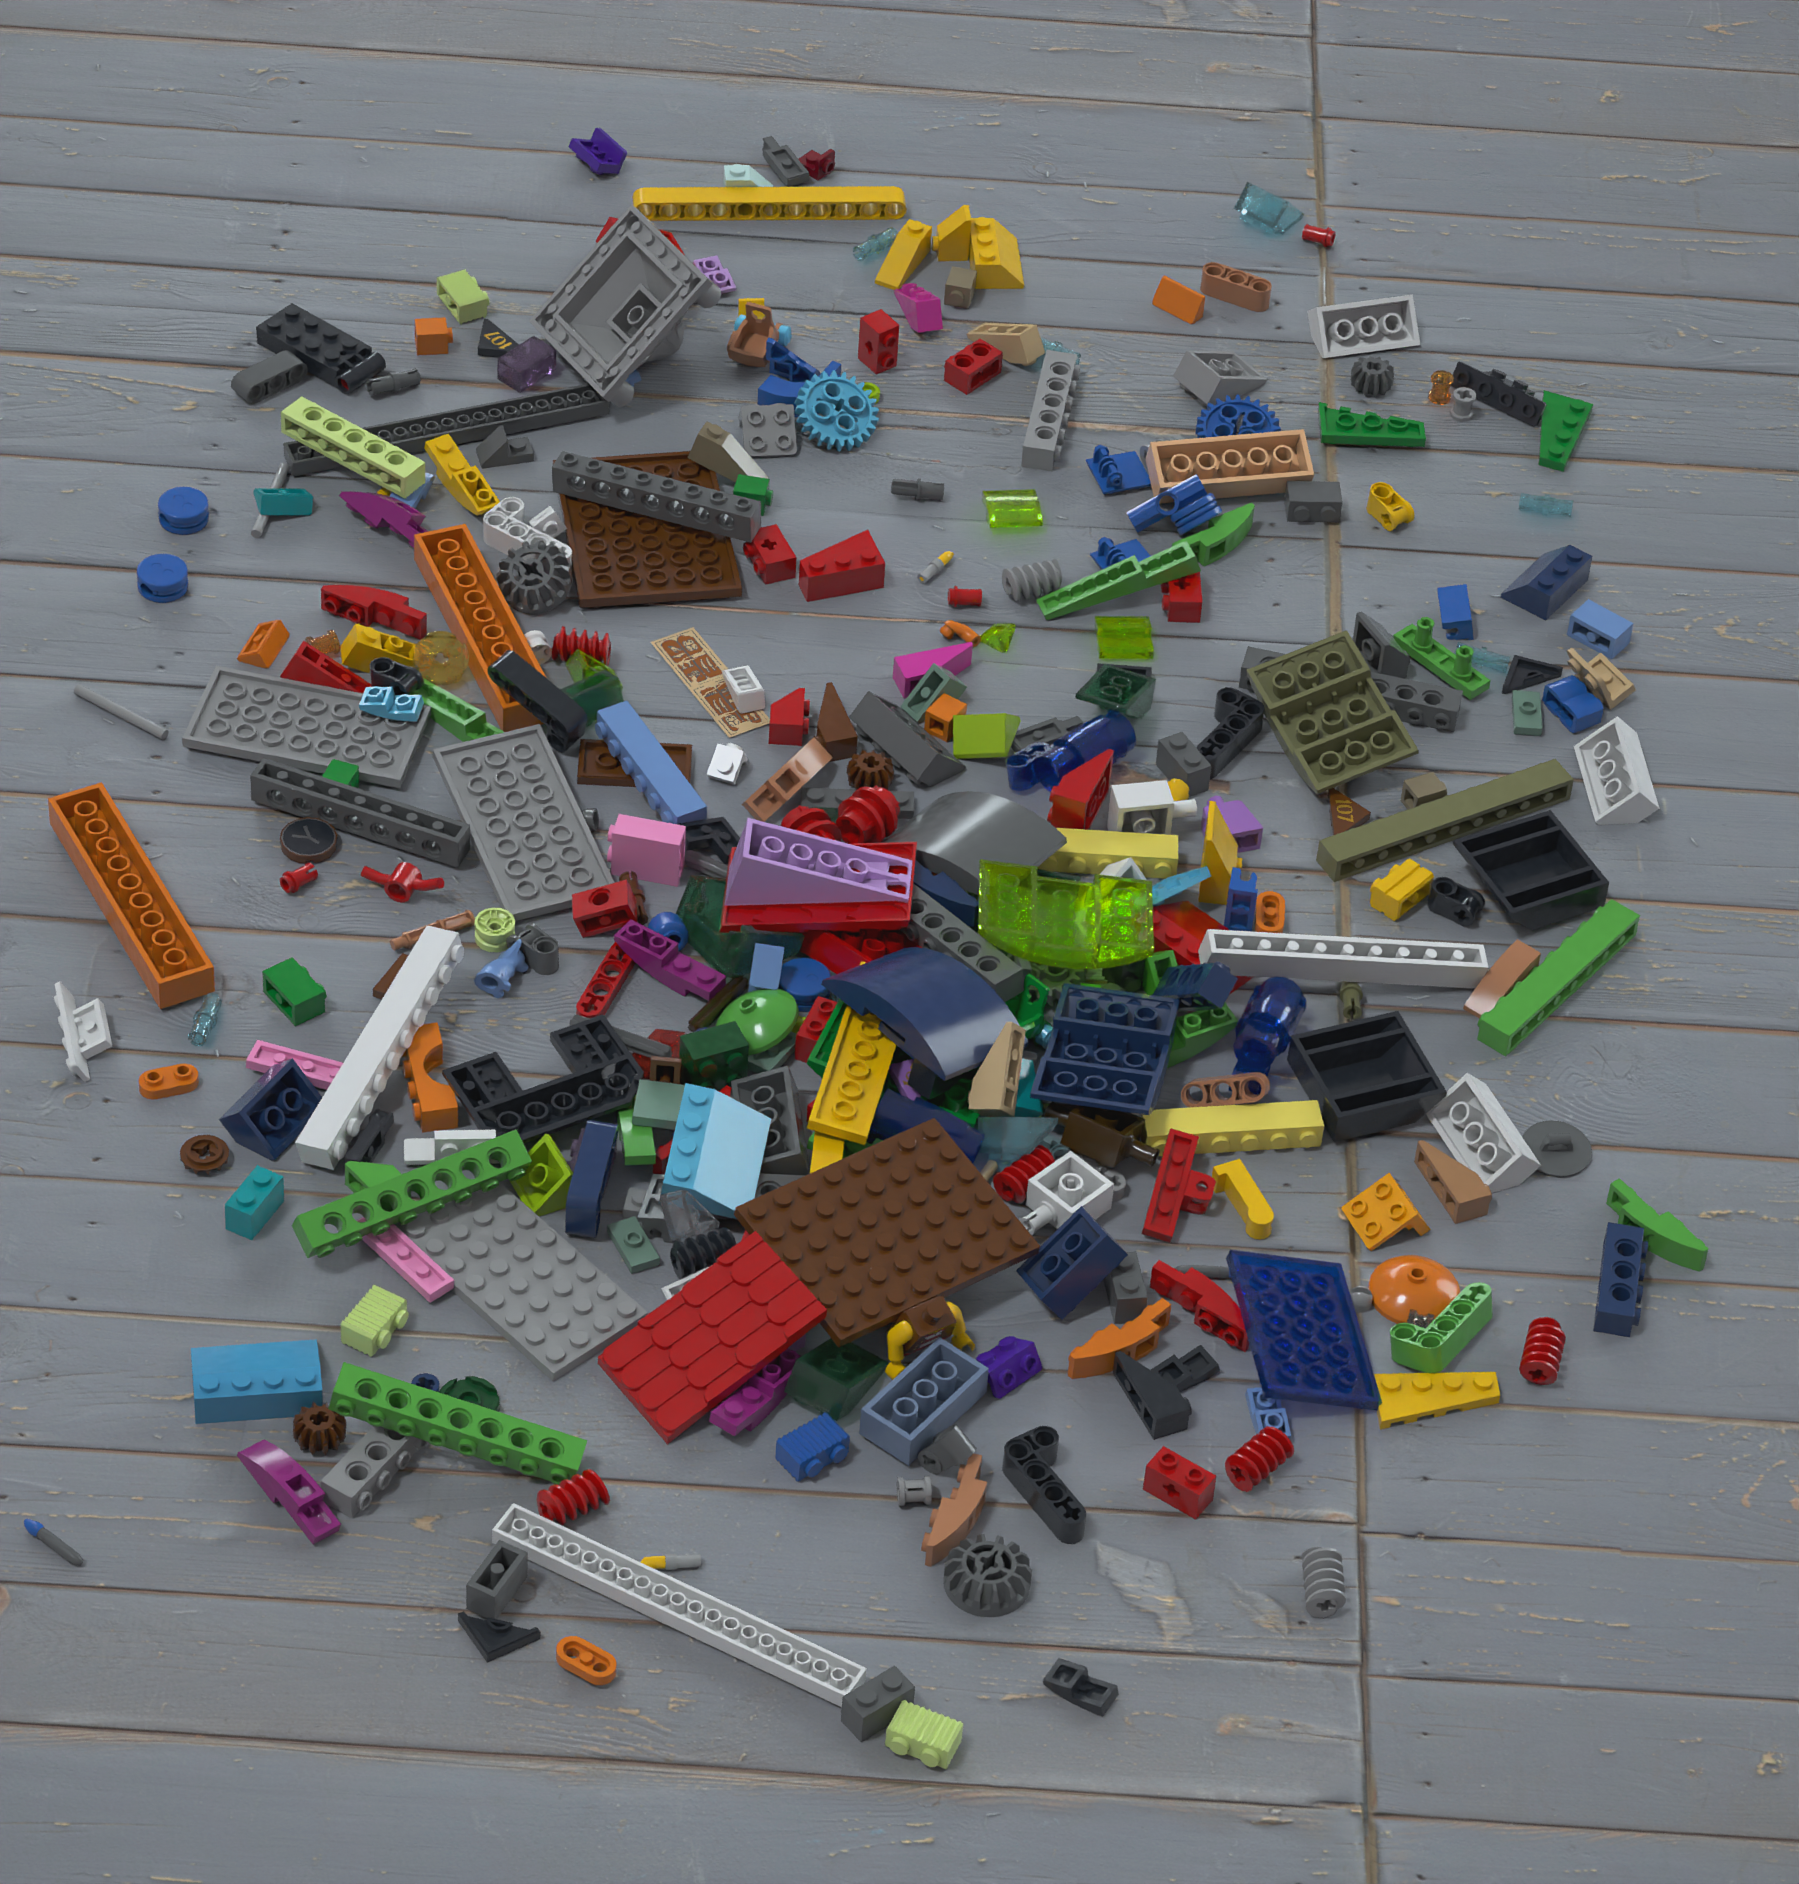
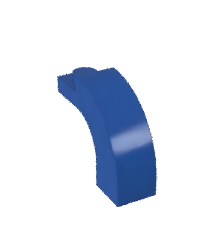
M832 361L824 369L829 377L833 370L836 371L837 377H841L840 363ZM770 375L758 388L757 404H793L795 410L797 405L794 402L805 382H790Z

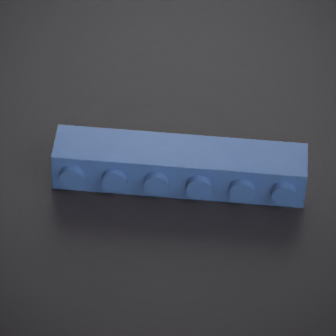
M627 700L597 711V723H595L597 736L605 741L611 755L617 757L625 774H629L632 777L637 790L644 793L651 809L658 812L662 822L679 824L707 819L706 804Z

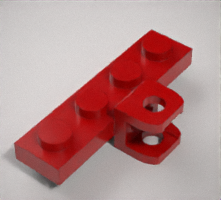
M1170 1128L1141 1234L1171 1242L1180 1210L1198 1215L1206 1213L1216 1181L1207 1174L1194 1170L1190 1171L1199 1139L1198 1136Z

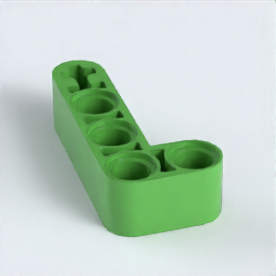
M1481 1282L1467 1285L1426 1329L1410 1323H1399L1391 1327L1392 1360L1398 1364L1425 1373L1442 1371L1491 1320L1493 1316L1491 1287Z

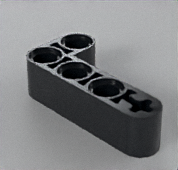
M507 650L487 668L488 675L495 684L548 727L547 740L556 751L564 753L584 735L587 715L583 708L517 653Z
M1231 687L1218 690L1214 717L1220 724L1196 747L1211 765L1210 780L1215 778L1262 730L1265 710L1263 703Z
M1039 1426L1010 1439L1004 1446L1002 1464L1004 1475L1058 1540L1065 1544L1080 1542L1084 1537L1086 1510L1050 1467L1057 1458L1059 1442L1057 1431L1049 1426Z

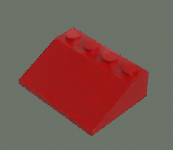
M1188 900L1153 906L1133 919L1131 928L1147 948L1145 955L1173 950L1177 966L1200 964L1198 949L1207 929L1229 930ZM1235 976L1238 980L1230 994L1254 976Z
M859 929V932L808 930L803 933L788 932L787 942L796 947L798 951L821 962L835 974L860 966L861 961L867 963L903 948H922L914 941H910L900 930Z

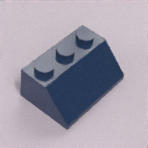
M1572 545L1544 553L1501 593L1500 598L1546 621L1588 581L1593 556Z
M292 1058L273 1065L219 1121L236 1143L272 1161L302 1132L321 1101L322 1096Z
M1081 1206L1040 1246L1039 1253L1028 1258L1016 1272L1040 1300L1063 1320L1113 1269L1119 1266L1128 1254Z

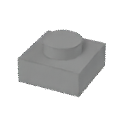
M629 1187L623 1207L624 1218L633 1216L637 1218L647 1190Z

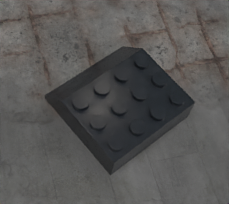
M1551 810L1453 840L1455 848L1508 915L1530 930L1584 914L1605 905L1609 881Z
M1399 1011L1291 1035L1287 1061L1309 1100H1318L1324 1126L1334 1142L1416 1123L1446 1097L1447 1091Z

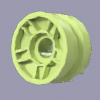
M488 908L479 912L475 917V942L477 946L488 952L507 950V938L510 935H515L514 916L502 908Z

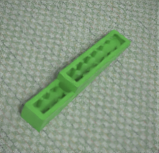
M1186 540L1140 562L1133 555L1036 599L1045 619L1049 620L1200 572L1201 569L1194 552Z
M424 679V685L420 689L410 693V695H422L424 705L431 706L430 718L462 742L504 733V731L486 721L485 712Z

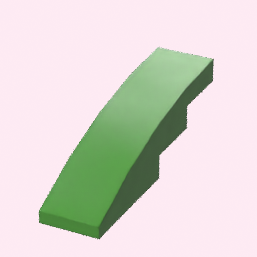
M635 1095L631 1106L616 1111L617 1124L619 1125V1140L621 1141L622 1153H624L625 1165L656 1164L652 1127L632 1124L636 1100Z

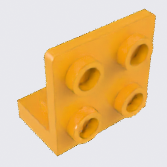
M1390 1173L1383 1176L1341 1208L1370 1251L1376 1249L1405 1227L1408 1230L1414 1228L1420 1236L1431 1230L1403 1188Z

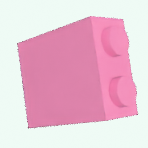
M619 814L615 825H610L607 838L609 842H612L607 854V862L611 863V875L620 876L622 873L629 871L631 878L630 873L633 871L637 874L638 880L678 887L685 866L686 826Z

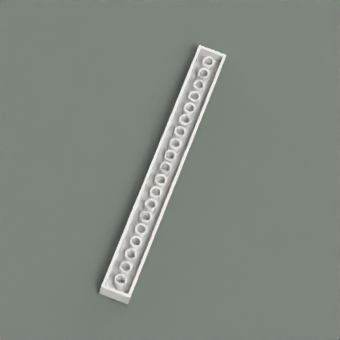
M513 1503L492 1529V1543L497 1544L501 1540L528 1552V1560L837 1706L842 1707L843 1696L863 1685L866 1681L867 1668Z

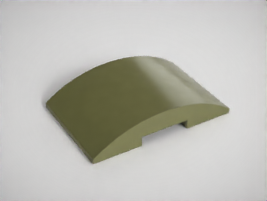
M1347 630L1247 669V675L1257 699L1264 705V715L1274 735L1295 770L1316 794L1419 753L1417 746L1396 711H1391L1371 678L1370 668Z

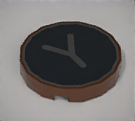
M306 817L296 819L288 823L281 831V850L290 860L306 864L307 861L314 860V863L322 862L330 858L336 851L337 833L331 824L319 818Z

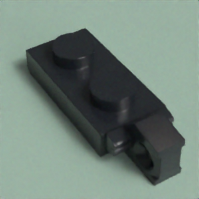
M376 1109L369 1117L368 1125L359 1132L357 1141L352 1149L347 1150L344 1157V1166L349 1161L367 1163L374 1161L385 1144L384 1136L394 1123L393 1113L381 1111L380 1109Z

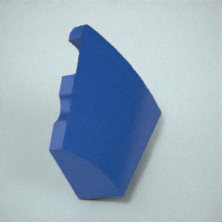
M770 337L767 339L766 360H770L769 373L789 378L790 382L810 381L814 374L820 375L818 369L796 356Z

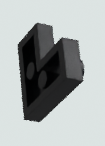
M724 817L677 824L686 826V851L711 847L724 864H728L732 847H737L740 840L738 834Z

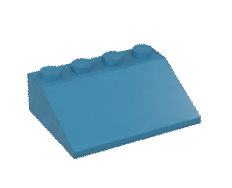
M317 1339L191 1348L195 1424L295 1417V1415L300 1414L302 1406L311 1408L313 1401L317 1406L323 1405Z

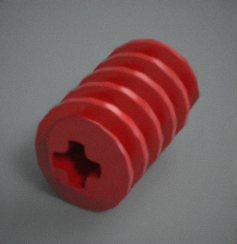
M562 626L560 632L556 633L554 637L552 659L556 660L560 654L561 660L566 662L571 655L573 663H578L582 657L584 665H588L591 659H593L594 666L599 667L603 661L605 668H608L611 656L609 634L605 633L603 639L599 640L597 631L594 632L592 638H588L587 630H584L581 636L578 637L576 628H573L570 635H567L565 626Z
M1037 1145L1036 1148L1021 1156L1019 1160L1014 1161L1010 1166L998 1172L993 1177V1184L997 1194L1005 1201L1024 1202L1027 1197L1028 1180L1055 1162L1052 1153L1046 1147Z
M1539 1317L1534 1319L1529 1324L1519 1371L1523 1378L1538 1385H1549L1557 1380L1566 1336L1561 1330L1560 1323L1554 1318Z
M1267 1426L1254 1435L1251 1440L1244 1443L1243 1447L1237 1449L1234 1454L1227 1457L1225 1461L1227 1476L1236 1488L1249 1492L1253 1489V1486L1258 1485L1262 1479L1267 1478L1270 1472L1275 1471L1278 1465L1284 1464L1286 1458L1288 1459L1293 1456L1295 1452L1294 1446L1281 1430Z
M586 1469L581 1475L575 1474L570 1480L564 1479L559 1485L553 1484L548 1490H540L537 1493L536 1500L540 1516L553 1522V1519H555L559 1525H564L566 1523L565 1514L571 1520H575L577 1518L576 1509L582 1515H586L588 1513L587 1504L593 1510H597L599 1508L598 1499L604 1505H608L610 1503V1496L604 1482L597 1473L591 1469Z

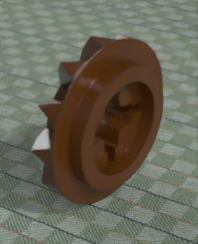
M198 1135L192 1137L182 1145L180 1150V1161L184 1163L185 1169H193L195 1174H198L200 1171H206L209 1175L211 1170L220 1171L222 1165L228 1163L229 1148L222 1139L216 1136ZM209 1150L210 1156L200 1159V1156H203Z

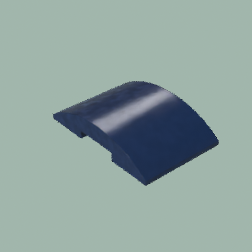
M903 948L822 981V985L861 1016L873 1013L905 1038L903 1049L944 1081L981 1066L1006 1022H1013L1020 1026L1005 1002L978 974L956 959L927 948ZM1025 1036L1024 1047H1023V1048L1027 1047V1044H1028V1041H1027V1039H1026V1036Z
M1064 983L1053 1018L1051 1036L1045 1055L1041 1057L1030 1098L1150 1115L1156 1106L1165 1078L1175 1034L1180 999Z

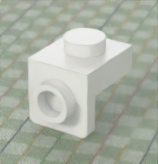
M551 506L529 521L533 528L552 538H555L567 529Z
M727 743L726 746L717 744L707 772L708 778L735 785L742 764H746L748 760L745 752L742 751L743 748L732 743Z

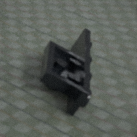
M1463 362L1457 363L1449 382L1450 386L1456 389L1460 387L1470 388L1476 393L1477 399L1532 426H1538L1547 404L1534 397L1535 392L1527 389L1528 384L1519 380H1514L1513 382L1506 379L1507 374L1496 369L1482 372Z

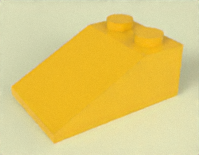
M1209 801L1201 867L1207 866L1211 877L1199 883L1198 902L1227 905L1232 868H1242V858L1237 857L1238 845L1215 801Z

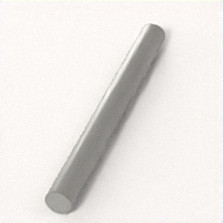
M280 463L270 488H282L290 469L287 463ZM259 512L251 531V535L254 538L261 537L270 515H261Z
M81 684L75 687L74 694L162 740L167 738L169 733L167 729Z

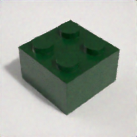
M736 1021L680 1036L679 1059H682L683 1062L682 1085L687 1083L720 1091L726 1085L732 1088L731 1081L747 1077L749 1044Z

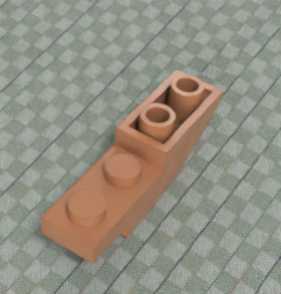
M813 737L742 805L756 820L765 822L833 757Z
M973 1453L968 1458L966 1465H960L957 1482L960 1483L959 1488L953 1487L950 1499L942 1497L939 1509L933 1508L929 1527L932 1528L931 1533L925 1532L921 1551L926 1552V1566L932 1567L948 1556L950 1550L959 1546L960 1541L967 1537L976 1524L986 1500L987 1482L979 1480L983 1455Z

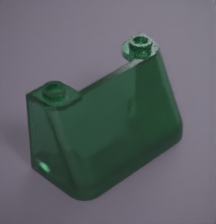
M690 875L676 914L683 920L688 930V943L716 971L726 975V978H739L751 973L755 943L784 947L783 960L793 957L799 952L805 938L801 932L755 930L752 926L742 925L741 932L729 931V933H720L726 878Z

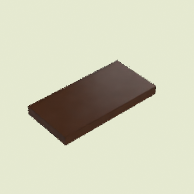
M580 739L577 784L636 787L632 777L623 771L617 757L611 755L608 745L604 740ZM660 743L690 783L692 744Z

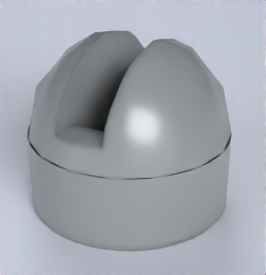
M1363 1285L1352 1288L1348 1295V1307L1358 1313L1369 1311L1373 1301L1372 1292Z

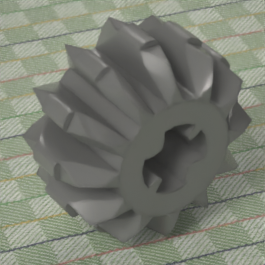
M1370 355L1368 359L1360 357L1358 362H1354L1351 370V385L1355 387L1356 392H1364L1365 396L1368 394H1372L1374 397L1377 394L1385 395L1386 391L1391 390V386H1393L1394 367L1389 365L1388 360L1382 361L1380 357L1373 358Z

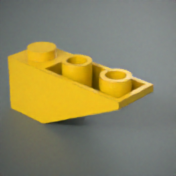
M356 623L340 646L342 665L366 673H370L371 661L380 657L390 658L400 664L414 667L418 671L430 670L431 668L430 650L428 648Z

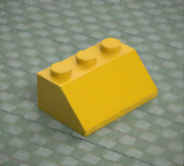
M971 218L969 262L970 269L977 271L976 289H1024L1017 238L994 218Z

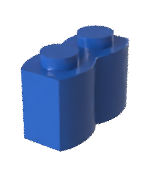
M1571 675L1545 685L1542 697L1545 706L1551 713L1559 717L1561 723L1570 732L1576 733L1601 723L1604 710L1602 702L1593 694L1587 692L1586 685L1578 678Z

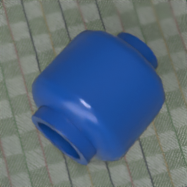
M662 912L653 917L648 924L649 929L679 943L678 952L686 946L689 937L688 930L683 920L677 914Z

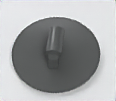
M1553 1120L1538 1122L1530 1126L1522 1136L1541 1164L1537 1170L1544 1174L1556 1177L1572 1176L1584 1170L1591 1160L1592 1149L1589 1140L1579 1129L1568 1123Z

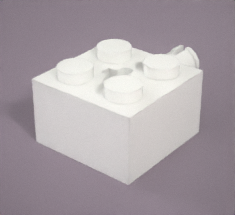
M1167 780L1112 785L1107 829L1108 831L1171 835L1173 818L1196 817L1195 799L1174 801Z
M1069 1151L1028 1180L1026 1205L1033 1212L1021 1218L1020 1222L1027 1230L1030 1229L1028 1232L1031 1235L1047 1223L1058 1229L1081 1206L1096 1220L1111 1209L1114 1183L1072 1151Z

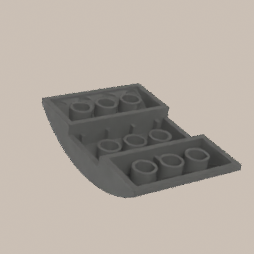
M964 791L950 793L936 799L881 843L917 842L915 860L924 868L937 874L944 872L965 891L998 900L1067 843V839L1045 819L1020 804L988 793Z

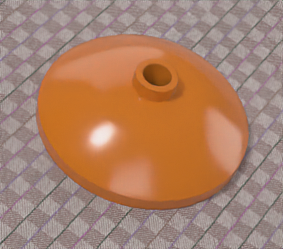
M1417 1255L1397 1256L1382 1262L1371 1274L1368 1289L1372 1292L1373 1296L1372 1304L1382 1316L1396 1324L1410 1323L1422 1328L1428 1327L1460 1293V1287L1455 1276L1445 1266L1430 1258Z

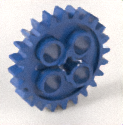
M1226 395L1225 402L1216 398L1215 405L1208 403L1207 410H1201V417H1197L1195 435H1197V438L1236 435L1241 415H1244L1238 435L1281 431V427H1279V419L1275 418V411L1268 412V404L1260 407L1259 399L1252 403L1250 402V396H1247L1245 400H1241L1240 396L1236 395L1235 400H1231Z

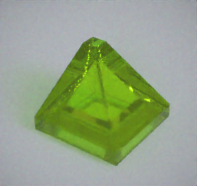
M1013 623L993 624L980 636V642L1001 653H1005L1010 646L1016 626Z

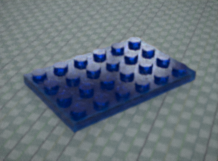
M1230 1250L1226 1260L1264 1398L1377 1411L1378 1406L1382 1404V1400L1341 1263Z

